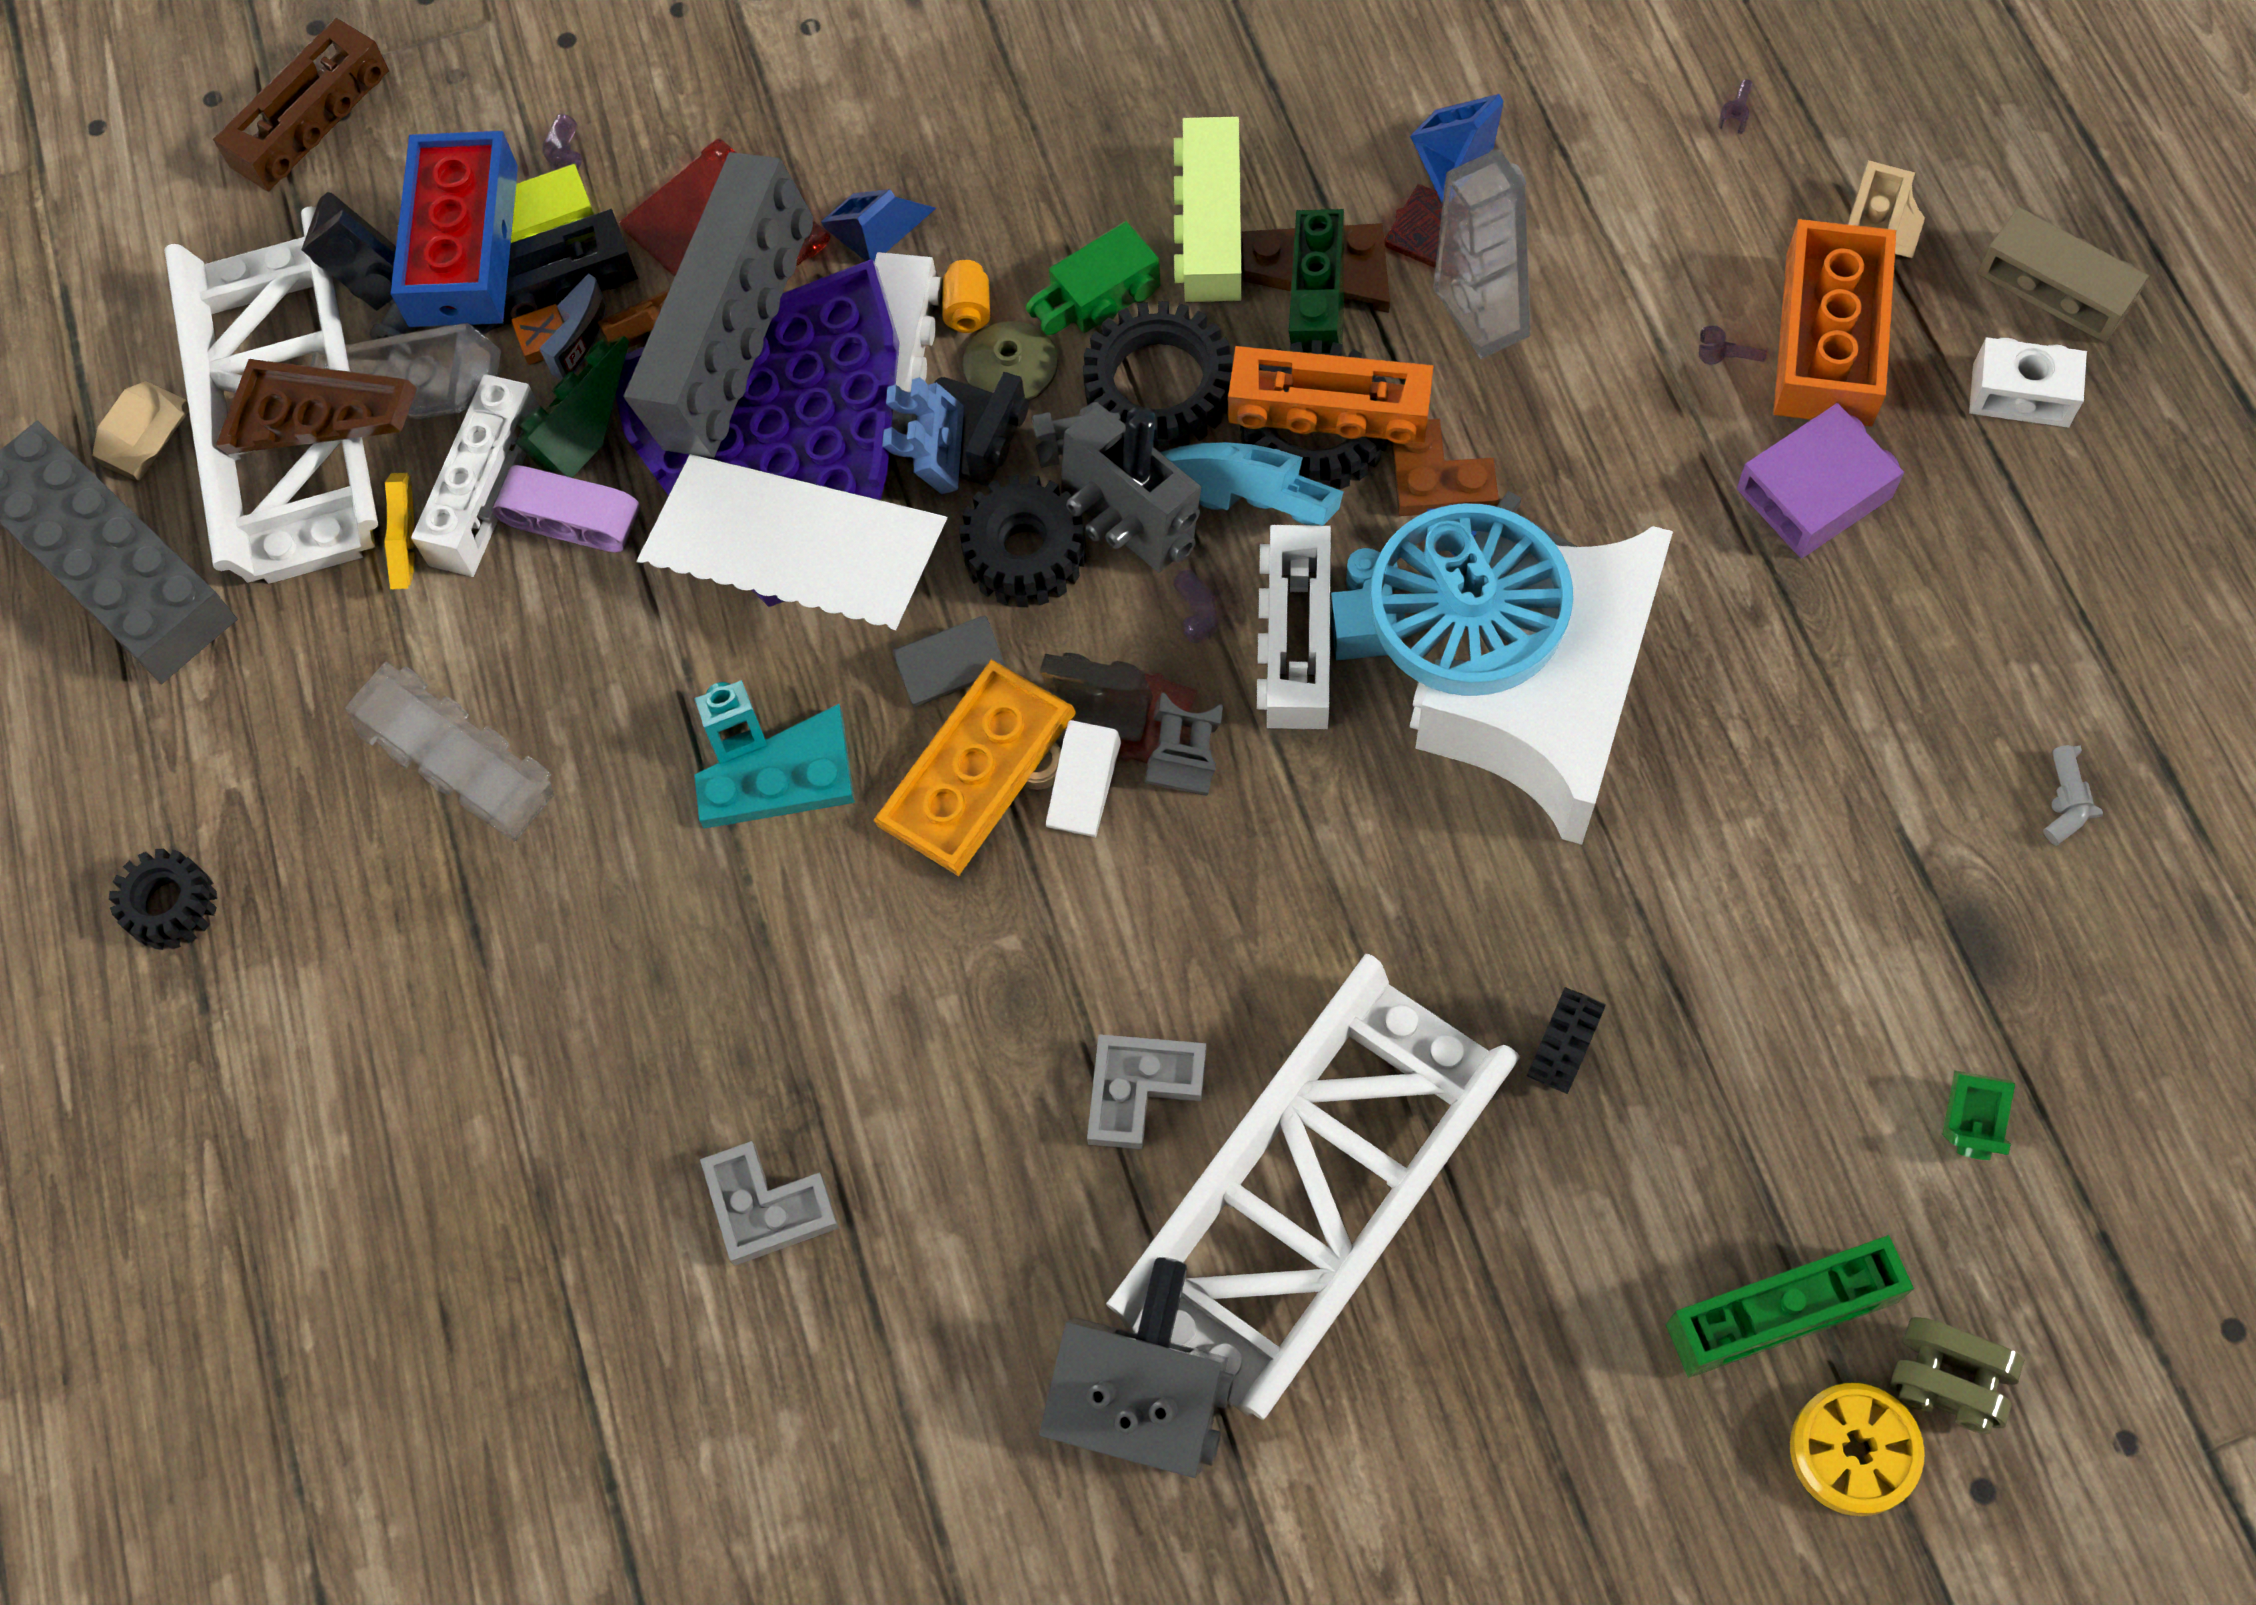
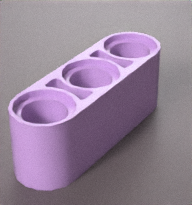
M515 465L509 469L491 511L498 520L508 526L616 553L624 549L641 507L634 497L621 490L526 466Z

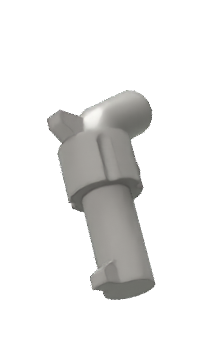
M2069 745L2060 746L2052 751L2061 785L2056 790L2058 797L2053 799L2052 809L2063 815L2043 829V833L2055 846H2058L2081 828L2087 819L2103 816L2102 809L2094 805L2089 784L2082 782L2076 760V757L2082 751L2081 745L2074 747Z

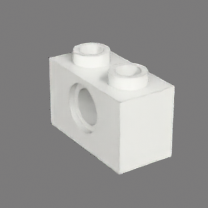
M1986 337L1973 363L1969 414L2069 428L2084 402L2087 351L2068 349L2062 345L2046 346L2018 342L2012 338L1995 339Z

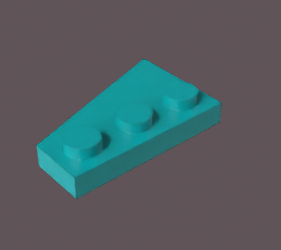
M840 704L766 739L767 746L721 764L717 763L694 775L699 821L703 829L855 803L843 712Z

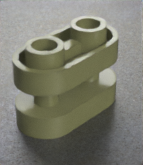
M1921 1317L1911 1318L1903 1342L1907 1347L1917 1352L1918 1357L1916 1362L1899 1360L1896 1363L1890 1386L1900 1393L1898 1400L1909 1407L1921 1411L1932 1412L1935 1407L1956 1415L1955 1422L1973 1432L1990 1434L1992 1427H2006L2012 1402L1997 1393V1387L1999 1383L2007 1385L2018 1384L2025 1361L2024 1358L2009 1348L1942 1322ZM1941 1362L1975 1375L1973 1383L1939 1370Z

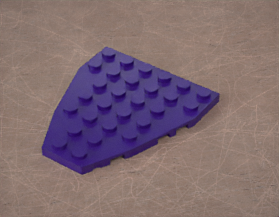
M873 259L782 293L779 311L770 322L763 339L762 352L755 358L747 378L745 393L738 399L729 421L728 434L721 441L715 457L708 459L881 500L889 452L882 447L884 429L892 427L893 409L886 404L887 388L896 384L900 342L879 270ZM642 347L626 353L616 391V400L625 437L669 496L690 454L662 450L623 397L645 348ZM754 589L751 590L768 607L784 602L777 595L763 596Z

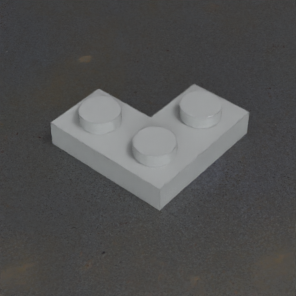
M1099 1034L1087 1134L1088 1145L1143 1149L1148 1097L1202 1102L1206 1043Z
M753 1141L700 1159L728 1256L734 1266L839 1229L828 1191L820 1172L769 1190L758 1151Z

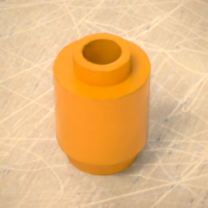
M972 260L953 262L948 266L942 278L943 321L948 327L961 333L975 332L983 328L990 320L989 278L984 272L983 267Z

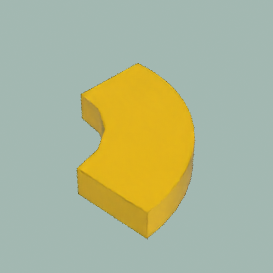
M408 472L391 473L385 481L387 531L384 541L390 590L408 589L412 583L415 561L414 552L408 553L407 550L414 547L411 537L415 530L411 475Z

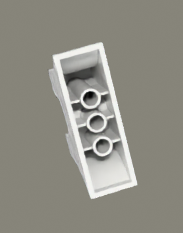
M1652 526L1633 538L1608 545L1592 547L1556 545L1562 553L1571 574L1573 606L1567 629L1552 658L1538 673L1524 683L1489 695L1464 696L1450 694L1430 688L1419 682L1413 700L1415 708L1410 722V728L1418 730L1415 748L1478 766L1510 781L1543 807L1556 825L1561 839L1582 845L1596 803L1673 531ZM1477 531L1475 541L1483 552L1489 533ZM1500 536L1489 565L1491 569L1516 543ZM1529 553L1507 576L1539 562ZM1548 578L1521 590L1554 589L1551 579ZM1558 608L1528 609L1558 619ZM1518 627V628H1520L1523 632H1525L1528 636H1530V635L1536 633V632H1533V631H1530V630H1527V629ZM1436 659L1435 664L1439 666L1441 660ZM1453 660L1450 669L1467 661Z

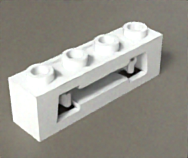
M487 374L483 375L411 537L428 566L474 577L498 522V519L491 511L509 469L515 465L522 466L526 457V453L517 444L514 451L509 450L511 444H515L514 441L517 439L514 432L516 425H520L524 418L539 406L529 384ZM478 518H480V519L483 520L481 526H480V521L478 520ZM472 528L479 529L475 539L471 531Z
M1270 525V544H1260V574H1269V588H1259V618L1269 619L1268 633H1258V664H1268L1267 679H1257V709L1267 710V728L1328 729L1331 526ZM1309 572H1316V578H1310L1308 662L1289 661V680L1280 679V674H1286L1288 578H1282V575L1290 574V592H1308ZM1307 668L1308 674L1315 675V684L1307 683Z

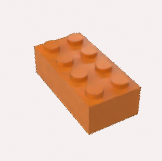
M1798 219L1786 256L1773 415L1812 420L1838 403L1849 415L1857 417L1864 426L1873 427L1886 396L1897 230Z

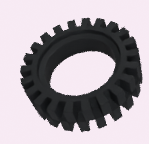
M1158 301V313L1149 314L1148 302L1137 304L1138 316L1134 318L1128 308H1124L1118 311V325L1110 317L1102 323L1103 335L1095 331L1090 338L1091 349L1086 348L1084 353L1083 378L1087 406L1091 403L1099 402L1109 412H1119L1120 421L1126 425L1127 413L1132 408L1136 407L1139 410L1145 408L1130 402L1117 389L1114 376L1118 366L1125 357L1142 347L1157 344L1171 345L1193 356L1201 367L1203 377L1200 386L1194 394L1183 403L1170 408L1151 409L1155 414L1153 441H1158V452L1169 450L1168 440L1176 439L1179 447L1189 445V434L1191 433L1195 435L1198 441L1202 440L1207 436V424L1216 429L1221 423V412L1227 413L1228 393L1233 367L1230 345L1226 337L1221 339V329L1214 322L1207 327V315L1200 311H1197L1194 317L1190 319L1189 306L1180 303L1175 315L1169 314V301Z
M1311 340V353L1342 356L1343 344L1333 342L1330 354L1322 353V341ZM1301 342L1290 344V351L1303 353ZM1352 349L1348 357L1362 358V353ZM1259 365V370L1281 371L1292 374V367ZM1373 375L1372 382H1386L1384 376L1376 377ZM1371 398L1373 401L1378 400L1377 398ZM1240 425L1242 444L1277 449L1303 457L1298 475L1330 486V481L1336 480L1340 489L1350 486L1351 474H1354L1360 481L1368 474V464L1375 468L1381 459V451L1385 452L1388 444V439L1361 437L1357 439L1348 438L1343 443L1332 448L1310 450L1290 444L1273 427L1250 429Z

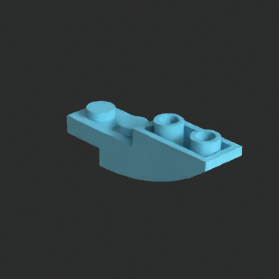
M1222 442L1180 446L1160 452L1202 486L1199 504L1209 509L1228 510L1241 497H1244L1249 504L1264 509L1274 508L1288 513L1295 521L1301 524H1318L1323 526L1339 510L1344 491L1298 475L1303 457L1277 449L1252 444Z

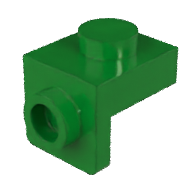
M1954 1070L1942 1135L1951 1144L1957 1146L1956 1153L1980 1160H1991L1992 1152L2009 1155L2011 1143L2005 1139L2015 1083L2011 1080Z

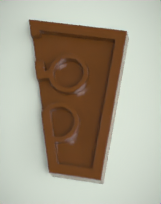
M1383 223L1344 225V303L1348 304L1349 299L1373 304V310L1389 313L1390 296ZM1295 228L1242 231L1245 282L1291 291Z

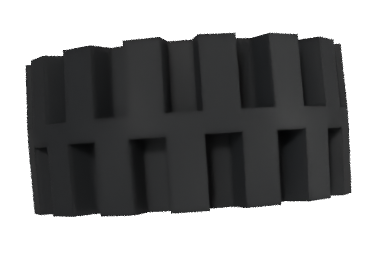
M1565 987L1527 1077L1568 1094L1606 1004Z

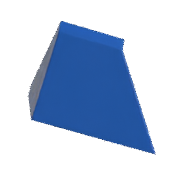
M1500 94L1436 109L1411 134L1410 138L1419 153L1441 203L1493 150L1504 103Z
M890 189L853 193L824 218L821 223L828 232L865 261L873 259L875 263L877 252L886 253L936 208L898 198Z

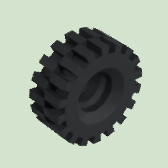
M1019 475L1008 476V486L1001 488L998 480L988 484L990 492L988 496L979 491L972 497L974 509L966 506L962 514L964 525L960 524L959 528L964 562L973 584L978 582L980 592L987 597L995 591L997 603L1007 606L1010 597L1016 598L1017 607H1028V599L1037 597L1040 606L1049 603V592L1054 591L1058 597L1067 592L1066 579L1075 584L1080 577L1079 566L1084 567L1086 561V540L1082 514L1075 516L1068 511L1066 501L1072 496L1068 491L1060 496L1059 484L1049 480L1046 487H1042L1040 477L1029 475L1028 484H1020ZM1019 532H1034L1042 537L1043 545L1038 551L1030 555L1017 556L1006 551L1005 541Z

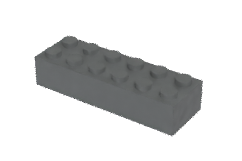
M729 152L625 391L624 399L662 450L708 458L715 457L721 441L728 434L729 421L738 399L745 393L747 378L755 358L762 352L763 339L770 322L779 311L780 298L787 281L795 272L797 257L804 240L812 231L814 217L781 158Z
M38 420L0 450V525L161 685L238 620L216 591Z

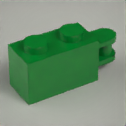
M1125 221L1048 268L1050 286L1034 295L1028 301L1026 311L1032 318H1039L1041 321L1040 327L1046 335H1054L1072 323H1075L1085 334L1096 326H1102V323L1109 317L1113 320L1118 311L1136 301L1146 300L1161 286L1159 258L1130 224Z

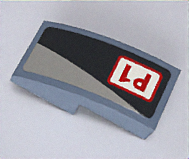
M590 274L557 306L564 323L539 348L551 374L560 381L573 371L575 373L585 360L584 356L593 347L601 330L598 321L605 317L606 302L596 278Z

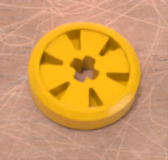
M1843 1383L1821 1391L1801 1409L1795 1419L1790 1436L1791 1460L1799 1480L1817 1501L1842 1514L1871 1516L1885 1512L1901 1503L1911 1494L1922 1474L1925 1457L1924 1444L1915 1419L1898 1399L1888 1392L1871 1385ZM1847 1434H1853L1858 1443L1867 1442L1869 1444L1871 1452L1863 1456L1866 1464L1860 1465L1856 1456L1846 1457L1843 1452V1446L1850 1442Z

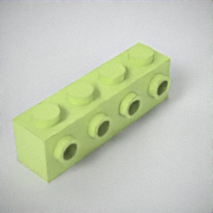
M1239 117L1183 118V137L1174 138V166H1183V176H1174V205H1183V215H1174L1175 244H1183V254H1174L1175 283H1184L1185 302L1241 301Z

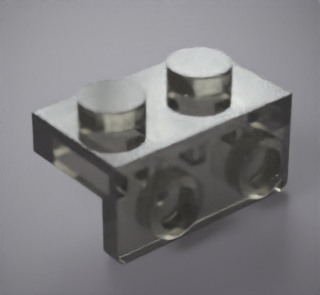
M1064 653L1062 656L1045 654L1040 674L1050 693L1074 707L1076 714L1072 721L1115 729L1118 731L1120 739L1134 742L1141 740L1153 700L1152 692L1143 671L1130 663L1122 661L1112 662L1111 665L1091 662L1087 657L1076 653Z

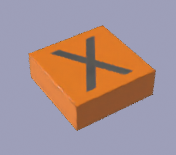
M556 304L511 319L528 365L545 360L539 348L563 324Z

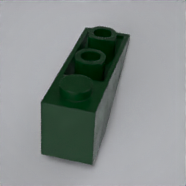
M1344 209L1296 210L1288 330L1290 344L1301 342L1303 353H1311V340L1322 341V353L1330 354L1333 342L1343 344Z
M625 336L609 342L603 338L597 342L584 356V359L588 362L587 366L578 375L573 371L570 372L553 388L552 393L557 397L545 410L541 406L536 407L520 423L519 426L524 432L514 442L544 471L573 478L602 447L629 345V340Z

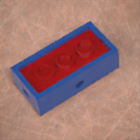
M503 131L409 135L391 285V296L408 327L503 323L518 172L517 162Z

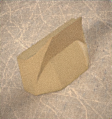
M1868 160L1847 225L1897 230L1895 254L1913 258L1925 219L1912 193V182L1915 172Z
M147 381L124 389L97 428L92 456L100 466L140 482L188 414L189 406L187 400Z

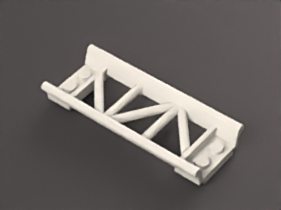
M312 206L306 207L301 211L304 237L207 264H204L202 260L179 244H170L164 250L213 567L219 571L230 570L241 576L247 583L264 578L270 584L363 558V550L375 547L372 529L378 526V520L362 437L313 443L256 509L248 515L243 514L235 460L241 459L240 455L249 452L226 454L216 447L227 417L224 390L236 393L242 377L239 373L244 372L248 359L279 363L318 352L320 355L326 354L329 369L350 372L332 275L325 269L317 266L308 255L301 251L316 207ZM314 286L322 331L231 355L286 294ZM250 304L216 341L211 314ZM342 441L350 486L288 503Z
M1365 954L1106 1305L1120 1317L1124 1326L1132 1332L1138 1333L1155 1259L1157 1257H1167L1184 1262L1225 1205H1228L1230 1208H1236L1320 1269L1185 1278L1171 1343L1229 1357L1225 1372L1234 1374V1381L1228 1405L1231 1407L1233 1405L1247 1416L1254 1414L1261 1420H1264L1520 1059L1519 1054L1506 1045H1501L1488 1051L1389 985L1381 962L1374 956ZM1349 1036L1404 1073L1400 1075L1318 1080ZM1435 1094L1451 1106L1408 1167L1405 1168L1313 1103ZM1304 1124L1387 1181V1185L1392 1188L1353 1244L1350 1242ZM1281 1129L1328 1247L1241 1186V1183ZM1318 1292L1280 1346L1274 1344L1214 1300Z

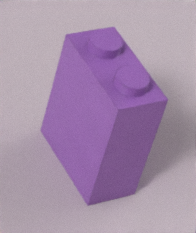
M1836 403L1745 463L1737 490L1802 559L1893 498L1904 471L1900 468L1895 456L1891 452L1882 449L1866 433L1862 422L1857 417L1849 415Z

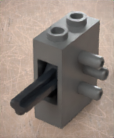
M1099 404L1064 433L1061 492L1068 491L1072 496L1066 501L1067 509L1072 515L1080 516L1086 512L1093 518L1085 526V532L1091 540L1099 541L1106 535V541L1112 548L1119 549L1123 545L1127 546L1160 573L1173 561L1176 563L1183 561L1195 546L1194 534L1196 521L1200 514L1198 507L1202 486L1153 448L1155 414L1151 409L1139 410L1136 407L1132 408L1127 413L1125 425Z
M1157 1257L1155 1259L1138 1333L1080 1318L1066 1321L1039 1436L1196 1478L1203 1470L1204 1464L1213 1466L1219 1447L1221 1431L1213 1430L1212 1426L1217 1407L1226 1409L1234 1374L1225 1372L1229 1357L1171 1343L1187 1274V1265L1185 1263L1167 1257Z

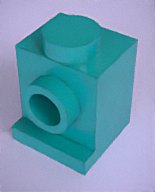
M742 680L732 684L727 682L715 683L708 688L706 694L694 698L702 724L719 764L767 746ZM747 721L750 730L725 740L721 739L720 731Z

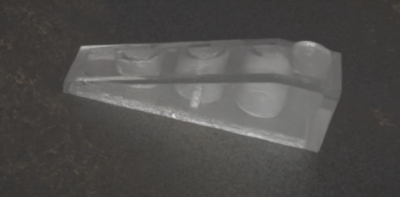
M468 323L345 345L350 372L405 378L417 387L407 417L419 420L456 414L469 408L483 375L487 374L498 377L502 351ZM313 353L310 367L329 369L326 354Z

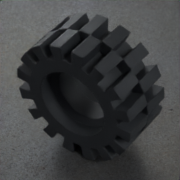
M164 848L155 849V859L147 852H143L138 855L141 864L135 866L129 860L123 866L129 872L126 878L116 875L113 883L120 891H110L109 900L116 905L110 907L112 916L118 920L117 923L145 946L149 944L154 949L163 950L164 943L171 949L181 947L180 937H183L189 943L197 939L192 930L198 926L205 931L210 923L203 918L204 914L214 916L217 908L209 901L217 899V891L211 886L214 884L211 878L189 857L176 850H172L170 854ZM169 883H175L180 886L181 893L179 899L170 910L157 916L148 914L146 908L148 900L158 888Z

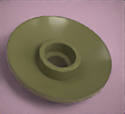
M1020 321L999 322L984 328L971 339L963 356V371L968 385L994 393L1003 372L1022 377L1025 398L1029 401L1038 397L1050 386L1058 366L1057 352L1049 336L1038 327ZM1008 352L1015 353L1014 355L1009 357L1003 356V354Z

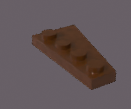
M248 359L216 447L226 454L399 433L402 432L417 387L405 378Z

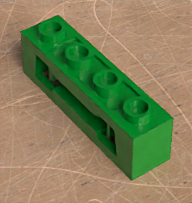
M1887 1235L1676 1310L1665 1325L1687 1377L1691 1378L1895 1305L1914 1290V1287L1890 1236Z

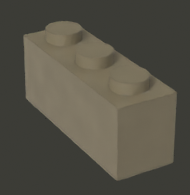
M2019 206L1989 246L1977 273L2104 343H2107L2133 306L2149 278V275L2136 269L2132 264L2113 257L2091 245L2085 239L2078 238L2049 223L2045 218L2034 215Z

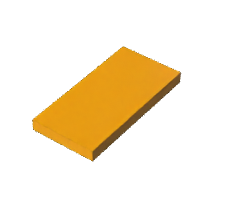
M991 659L873 821L880 829L959 876L1026 784L1030 775L1036 770L1064 731L1068 721L1072 720L1076 714L1074 707Z

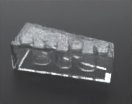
M1500 148L1446 172L1433 290L1480 359L1531 336L1526 180L1519 166L1515 163L1510 164Z
M385 661L345 707L358 737L371 746L377 741L389 753L390 759L405 769L413 761L419 765L417 771L429 785L446 795H450L455 790L461 795L458 802L466 810L516 842L554 796L551 782L547 780L551 774L531 757L526 756L521 761L509 752L507 748L510 744L492 728L485 726L480 731L466 719L469 714L451 698L444 696L439 701L425 690L428 684L413 670L403 666L398 671Z

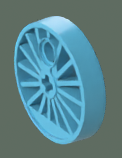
M1464 503L1439 507L1427 511L1406 523L1396 531L1382 549L1376 561L1371 582L1373 622L1377 636L1388 656L1401 670L1416 681L1430 688L1450 694L1464 696L1494 694L1524 683L1538 673L1554 655L1567 629L1572 612L1573 585L1571 574L1556 544L1544 531L1528 519L1509 510L1484 504ZM1471 531L1489 533L1483 552L1480 550ZM1500 536L1516 543L1491 569L1489 565ZM1426 540L1425 551L1422 552L1415 545ZM1444 550L1452 551L1458 556L1447 558L1439 555L1438 552ZM1529 553L1539 562L1507 576ZM1401 557L1422 575L1393 566ZM1548 578L1551 579L1554 589L1521 590ZM1387 584L1415 594L1382 595L1383 585ZM1558 608V619L1528 609ZM1417 613L1391 625L1386 614ZM1432 627L1411 649L1401 640ZM1518 627H1521V628H1524V629H1527V630H1530V631H1533V632H1536V633H1534V634L1528 636L1525 632H1523V631H1522L1520 628H1518ZM1467 629L1469 661L1450 669L1463 633ZM1452 630L1439 666L1423 659ZM1480 635L1489 650V653L1482 656ZM1501 638H1503L1509 644L1504 646Z

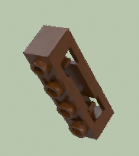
M335 18L213 138L228 166L269 192L389 72L376 42L340 19ZM333 44L337 53L331 59L324 56L320 61L324 66L317 72L313 61ZM261 113L268 120L267 122L263 120L257 122L259 131L253 136L243 132Z

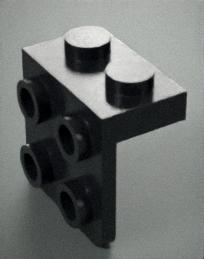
M327 192L318 201L301 251L308 255L317 266L325 269L345 285L354 296L362 299L374 310L378 311L393 299L391 296V285L396 246L338 197Z
M1003 372L994 393L950 378L940 377L934 383L937 382L964 405L959 477L988 487L998 467L1004 464L1009 452L1010 442L1017 428L1021 427L1028 413L1029 400L1025 398L1022 377ZM905 457L907 460L913 461L912 457Z

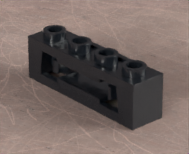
M609 209L511 243L503 323L454 325L460 339L464 340L473 336L484 335L493 329L512 323L511 319L554 304L558 306L588 274L596 278L601 292L608 289H616L625 283L637 280V273L613 210ZM594 231L596 240L585 244L576 241L572 244L573 248L567 249L566 240Z

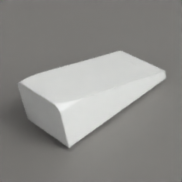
M1068 721L1046 827L1096 838L1121 745L1117 730L1078 721Z

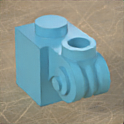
M1362 548L1350 555L1346 576V585L1350 591L1331 593L1330 623L1335 660L1388 655L1377 636L1372 615L1371 582L1375 564L1380 555V552L1374 549ZM1384 584L1382 595H1392V591L1399 590V588ZM1405 613L1386 614L1390 625L1405 619Z

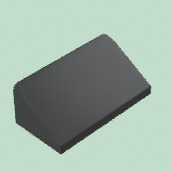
M986 616L975 618L893 650L896 666L913 708L972 686L991 659L1006 667Z

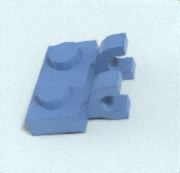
M921 377L912 379L911 392L902 390L896 384L887 388L886 404L897 412L916 414L917 420L908 422L907 435L897 432L893 427L884 429L882 447L894 455L912 457L914 473L940 494L958 490L964 405L937 382L928 385Z

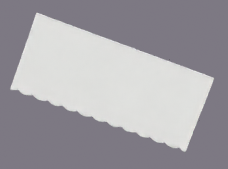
M690 454L636 562L644 563L648 561L657 568L670 567L674 572L681 574L690 572L699 579L712 578L718 584H734L738 589L745 591L754 589L763 596L777 595L779 599L786 602L799 601L801 605L809 608L819 606L828 613L842 612L844 616L850 619L865 618L870 624H887L889 628L896 630L948 517Z

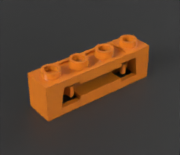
M1235 346L1228 393V423L1240 424L1250 429L1262 427L1283 428L1299 434L1322 432L1339 434L1349 439L1372 437L1388 439L1398 444L1410 442L1425 443L1434 365ZM1259 365L1292 367V374L1281 371L1259 370ZM1374 375L1406 379L1403 385L1372 382V378ZM1371 398H1377L1378 400L1373 401Z

